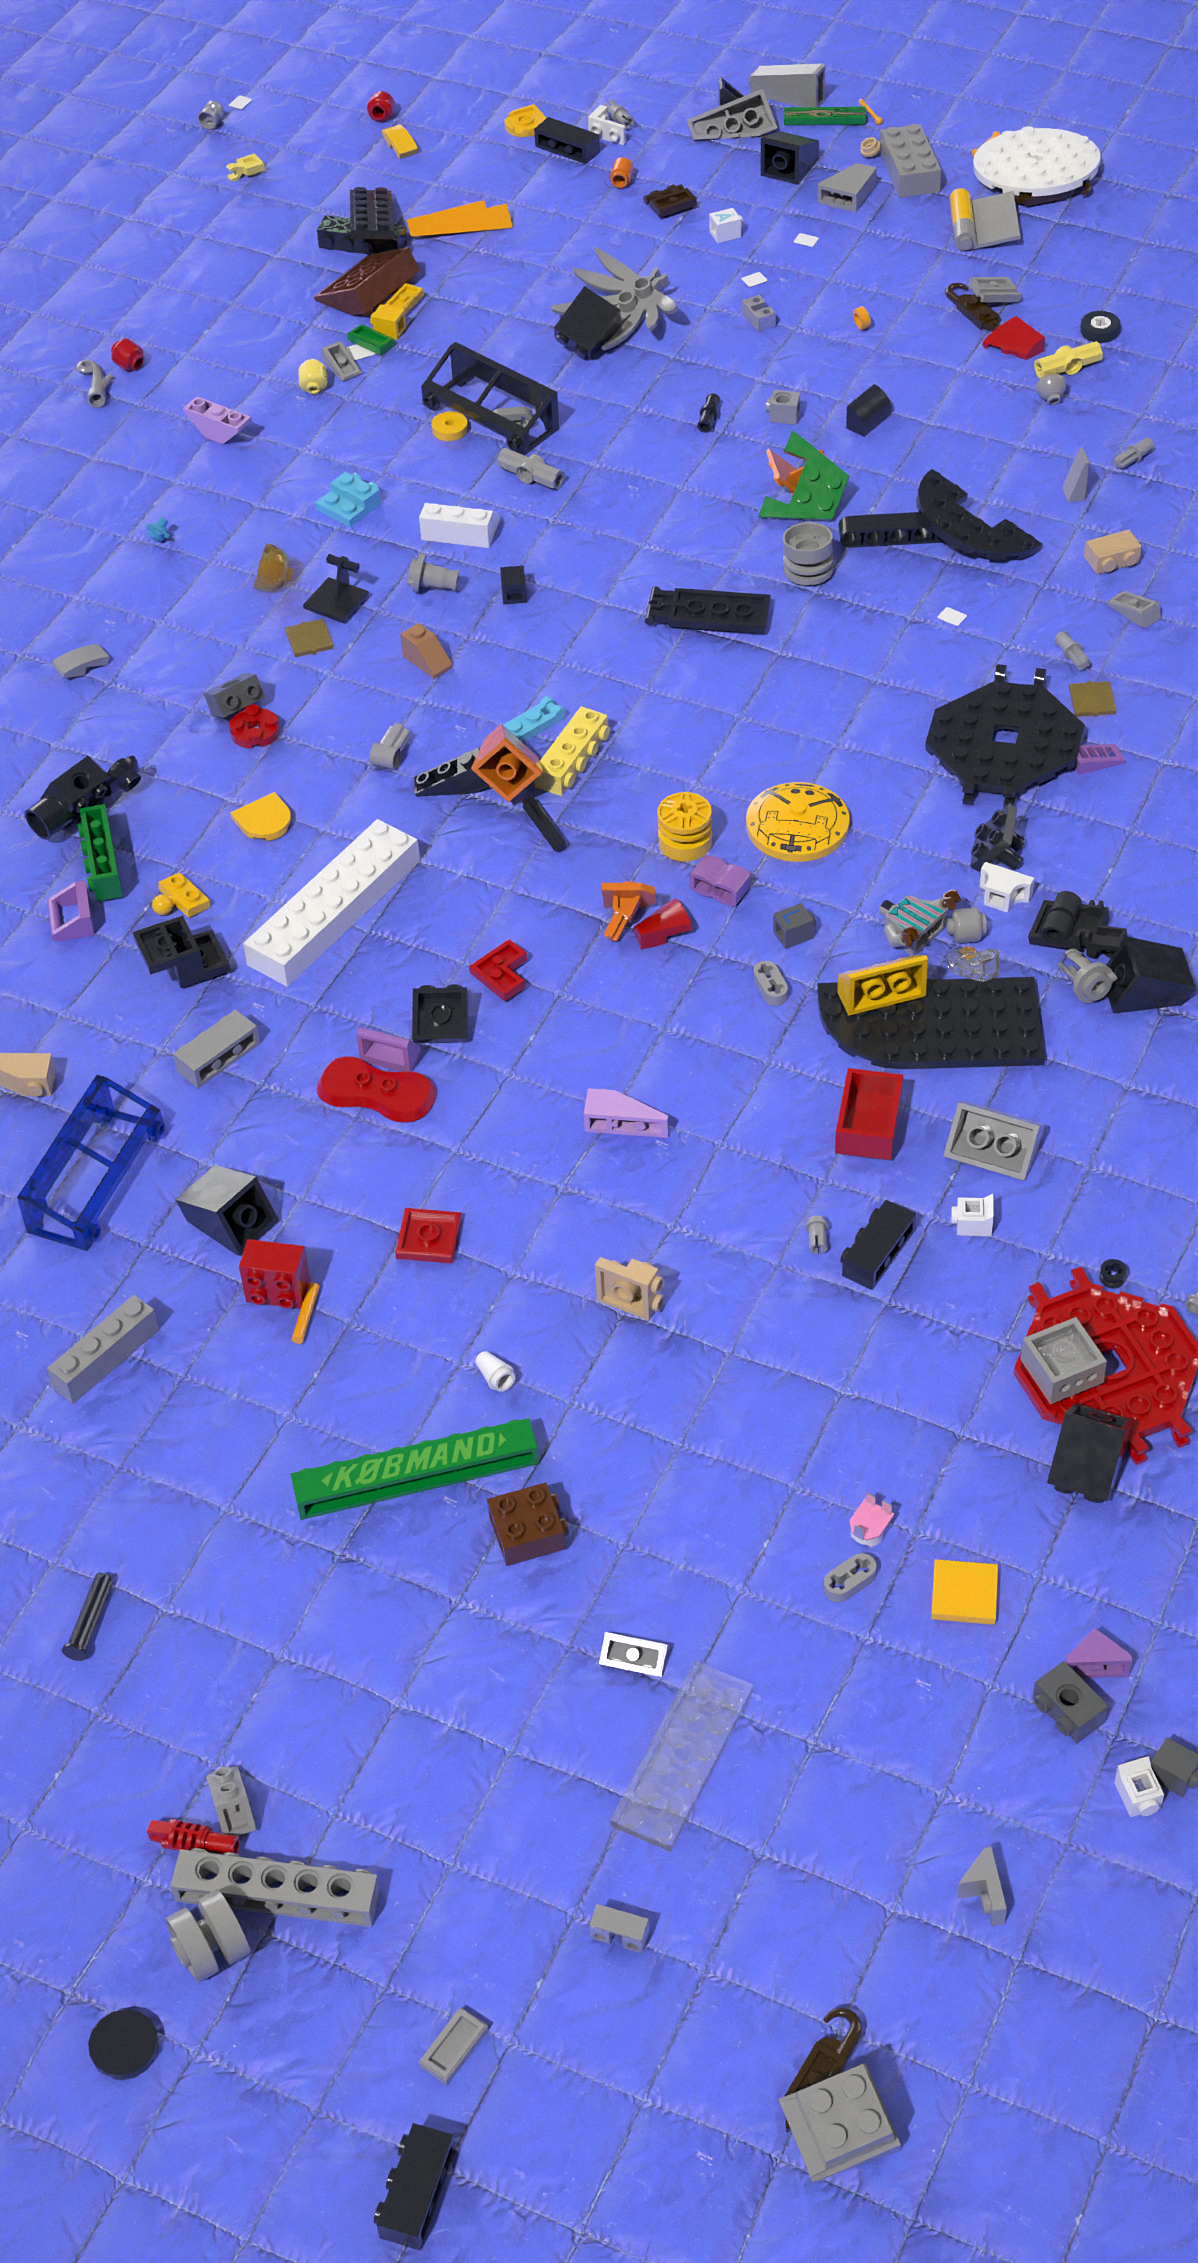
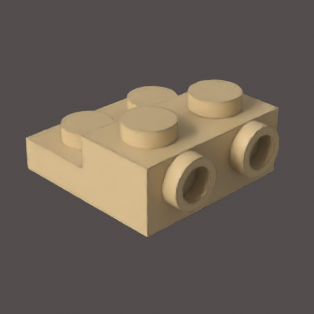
M602 1257L598 1259L595 1264L597 1301L650 1321L655 1311L659 1312L661 1310L665 1296L659 1294L663 1287L664 1278L659 1276L658 1268L647 1262H640L635 1259H631L627 1267L614 1260L610 1261Z

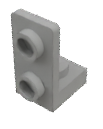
M238 1766L231 1768L222 1767L207 1775V1782L222 1833L239 1836L255 1831V1822Z

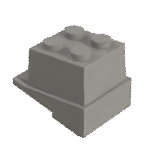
M866 2063L778 2099L813 2183L901 2150L899 2139Z

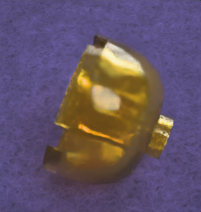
M267 542L265 543L253 589L274 592L282 588L285 581L290 582L294 568L289 567V556L282 548Z

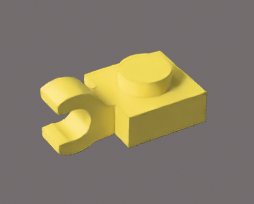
M255 154L236 159L237 163H230L226 166L230 172L234 171L232 174L227 175V178L232 182L237 181L243 173L246 176H252L258 172L265 171L264 162Z

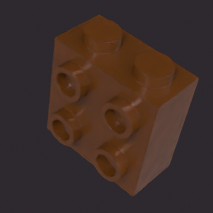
M546 1482L487 1499L489 1518L506 1566L566 1549L565 1536L569 1535L568 1526L564 1517L559 1518L557 1511L560 1510L557 1495L555 1492L550 1494Z

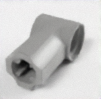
M399 723L390 726L381 742L373 744L369 757L370 764L396 770L401 761V752L410 739V731Z

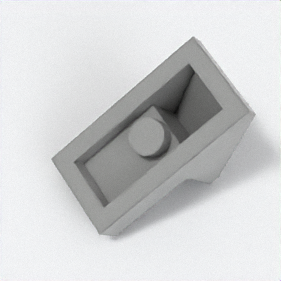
M986 1847L960 1880L957 1898L979 1896L982 1913L989 1915L991 1926L1005 1924L1007 1908L992 1847Z

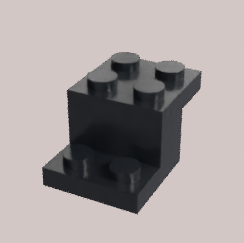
M183 915L132 932L134 941L150 975L171 968L180 988L231 971L230 964L213 929L192 935Z

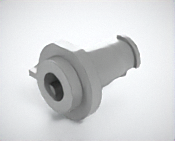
M419 554L418 559H412L407 585L413 587V592L417 593L420 592L421 586L441 589L448 588L456 591L460 571H453L427 563L426 555Z
M1077 949L1067 950L1065 955L1080 968L1079 971L1074 966L1066 967L1063 963L1058 964L1060 971L1066 973L1073 982L1074 995L1083 1003H1092L1103 998L1109 992L1113 981L1117 980V976L1106 964L1101 962L1092 963L1089 959L1083 957L1082 953Z

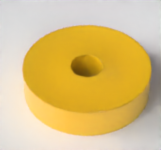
M458 412L440 413L431 422L432 434L442 441L459 440L468 432L467 418Z

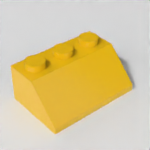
M913 955L838 974V995L848 1016L925 997L928 958L926 955Z

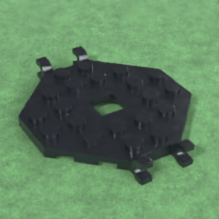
M997 664L993 682L935 709L925 742V749L931 756L935 755L940 760V765L950 775L954 774L960 780V784L963 786L962 793H964L963 804L973 805L976 791L1003 794V797H1005L1003 808L1009 803L1014 806L1016 796L1024 792L1025 787L1035 782L1039 785L1055 777L1056 772L1064 768L1069 770L1077 766V756L1082 745L1085 724L1045 688L1046 669L1036 668L1034 685L1007 682V676H1005L1007 665ZM1009 729L1018 733L1016 743L991 740L993 733L998 730Z

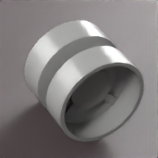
M218 1889L197 1900L198 1910L202 1918L200 1921H197L186 1907L165 1918L166 1925L171 1934L169 1938L170 1943L182 1966L189 1969L197 1983L219 1972L214 1955L215 1951L218 1950L230 1965L251 1953L246 1937L232 1909Z

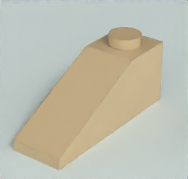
M0 1053V1086L23 1096H51L56 1073L51 1053Z

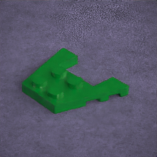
M792 431L784 453L806 460L789 504L766 496L758 517L761 519L779 518V520L833 521L848 483L849 475L800 435Z

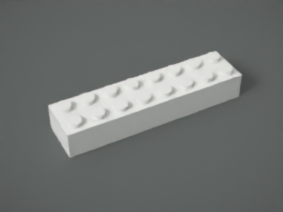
M377 819L243 943L247 965L286 987L291 985L420 862L418 839Z

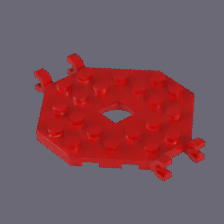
M1082 1266L1071 1270V1275L1074 1279L1069 1281V1285L1073 1290L1053 1298H1048L1040 1282L1030 1285L1029 1291L1032 1295L1028 1296V1302L1033 1308L1037 1309L1026 1337L1077 1317L1101 1354L1114 1349L1126 1367L1125 1370L1110 1376L1105 1375L1104 1383L1050 1404L1020 1360V1353L1014 1366L1013 1374L1041 1418L1062 1425L1065 1412L1075 1403H1079L1133 1419L1135 1422L1127 1447L1135 1465L1147 1461L1144 1452H1147L1149 1447L1141 1438L1168 1427L1178 1448L1189 1445L1190 1440L1187 1435H1190L1192 1430L1183 1420L1182 1414L1198 1370V1342L1174 1307L1163 1303L1157 1306L1143 1302L1142 1297L1121 1291L1119 1294L1102 1290L1103 1286L1090 1282ZM1071 1328L1033 1344L1037 1350L1068 1339L1070 1338Z

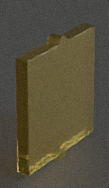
M323 619L301 622V624L284 628L295 658L309 654L316 655L317 652L334 649Z
M1087 681V683L1069 684L1068 688L1076 717H1098V715L1116 714L1110 681Z

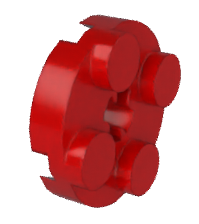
M255 704L246 706L245 710L237 713L229 721L232 740L238 746L247 749H253L252 745L260 744L261 747L270 745L279 736L278 716L270 710L259 708Z

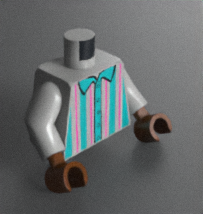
M949 890L943 894L942 898L934 901L921 900L911 895L906 896L897 905L889 900H885L879 908V913L885 916L884 934L890 946L893 948L901 947L910 956L918 954L945 929L946 910H954L956 903L961 901L957 890Z

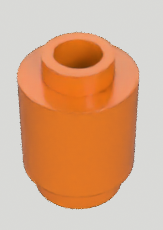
M621 157L614 161L610 180L617 188H623L630 182L634 166L629 159Z

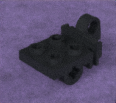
M1062 891L1057 894L1055 901H1043L1028 939L1029 944L1081 950L1082 946L1085 945L1087 957H1096L1097 952L1100 950L1105 956L1111 958L1126 938L1127 928L1107 926L1110 920L1108 907H1104L1103 901L1099 900L1098 905H1095L1094 900L1090 899L1089 904L1084 905L1077 894L1070 891Z

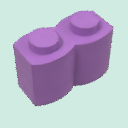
M705 855L690 874L689 888L702 896L713 897L722 904L736 906L750 888L751 873L741 866L727 864L718 857Z

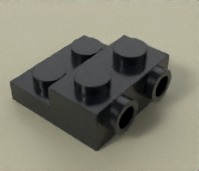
M451 984L446 986V988H435L432 985H422L419 988H413L412 1041L414 1043L467 1042V987Z

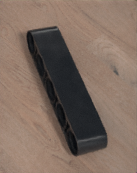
M922 512L845 516L838 523L840 542L848 548L945 543L924 523L925 517Z

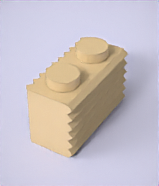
M1129 529L1085 541L1084 557L1095 573L1099 575L1100 573L1110 572L1117 568L1120 569L1121 567L1132 566L1135 563L1138 564L1140 562L1142 546Z

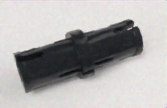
M715 393L708 394L705 404L700 409L701 417L697 428L703 433L711 430L713 421L718 416L717 408L720 403V397Z

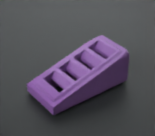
M1116 744L1081 745L1077 756V766L1074 769L1078 775L1124 764L1126 760ZM1112 751L1115 757H1111L1108 752Z

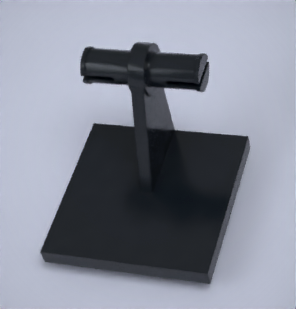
M328 554L326 563L337 566L336 579L328 577L303 604V609L344 623L366 599L369 591L350 585L348 570L357 573L360 569L359 563L349 561L348 557L345 556L338 557Z

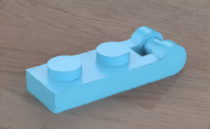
M546 696L541 700L540 704L503 725L523 743L561 721L566 715V710L561 705H556L555 700L550 696Z

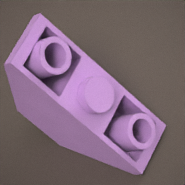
M198 396L183 408L184 413L205 438L224 444L252 421L248 415Z

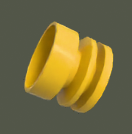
M679 792L669 795L662 800L657 809L658 841L662 853L672 860L681 862L702 858L709 852L712 846V811L707 799L699 794Z

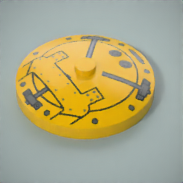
M804 782L784 783L763 791L751 802L746 815V829L752 843L760 851L773 858L790 862L812 861L831 854L843 844L849 832V812L843 800L825 787Z

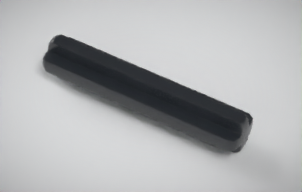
M531 796L528 799H524L522 801L523 809L555 852L565 850L567 847L566 840L536 799Z

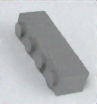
M133 1295L47 1368L53 1389L70 1403L74 1404L159 1331L154 1309L137 1296Z

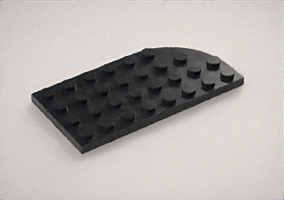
M1034 977L927 980L925 997L849 1016L838 995V982L817 983L819 1016L826 1034H830L838 1043V1047L852 1057L857 1055L870 1060L871 1065L890 1069L1044 1065L1045 1056Z

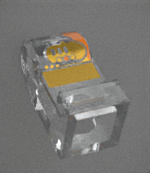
M965 946L951 951L947 955V965L951 972L984 982L999 976V950L990 948L977 952L973 947Z

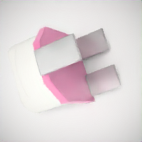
M866 1492V1499L863 1500L849 1520L851 1537L863 1545L870 1547L878 1545L883 1539L885 1528L895 1515L892 1513V1505L882 1501L881 1507L876 1504V1497Z

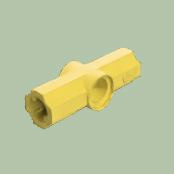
M1095 341L1073 349L1067 345L1062 346L1055 354L1034 361L1036 375L1039 379L1062 372L1074 375L1082 366L1102 360L1103 352L1101 345Z

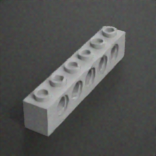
M194 1848L190 1851L180 1849L170 1885L175 1902L197 1904L198 1899L218 1889L231 1909L372 1927L380 1893L377 1875L367 1870L358 1869L352 1872L339 1870L331 1865L313 1867L299 1861L282 1863L274 1862L267 1857L251 1859L243 1858L235 1853L212 1854L199 1848ZM209 1874H218L213 1879H204ZM242 1878H250L247 1883H237ZM275 1882L283 1883L278 1888H270V1885ZM306 1887H316L312 1892H302ZM339 1891H349V1893L343 1897L335 1896L336 1893H338Z

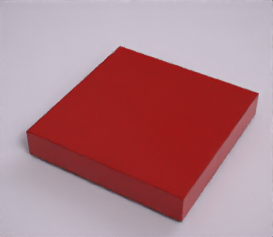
M405 1208L395 1251L396 1259L453 1264L462 1221L461 1212Z

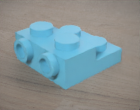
M344 472L330 483L331 491L315 502L317 511L348 527H352L381 504L380 489L374 482L368 484L363 481L357 473L351 475Z

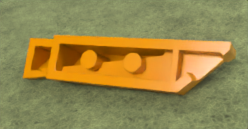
M484 200L406 220L411 236L512 228L513 226L507 203L486 208Z

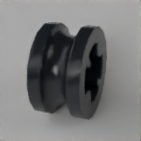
M1117 1259L1104 1261L1100 1269V1282L1112 1289L1123 1286L1126 1280L1127 1267L1122 1261ZM1112 1271L1117 1272L1114 1276L1109 1275Z

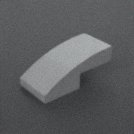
M98 644L74 649L53 660L52 666L63 678L85 676L86 667L108 665L109 656Z

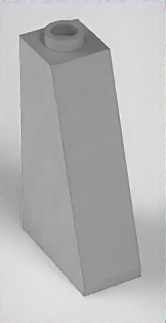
M825 64L759 66L749 77L750 94L763 89L767 99L797 107H820L825 101Z

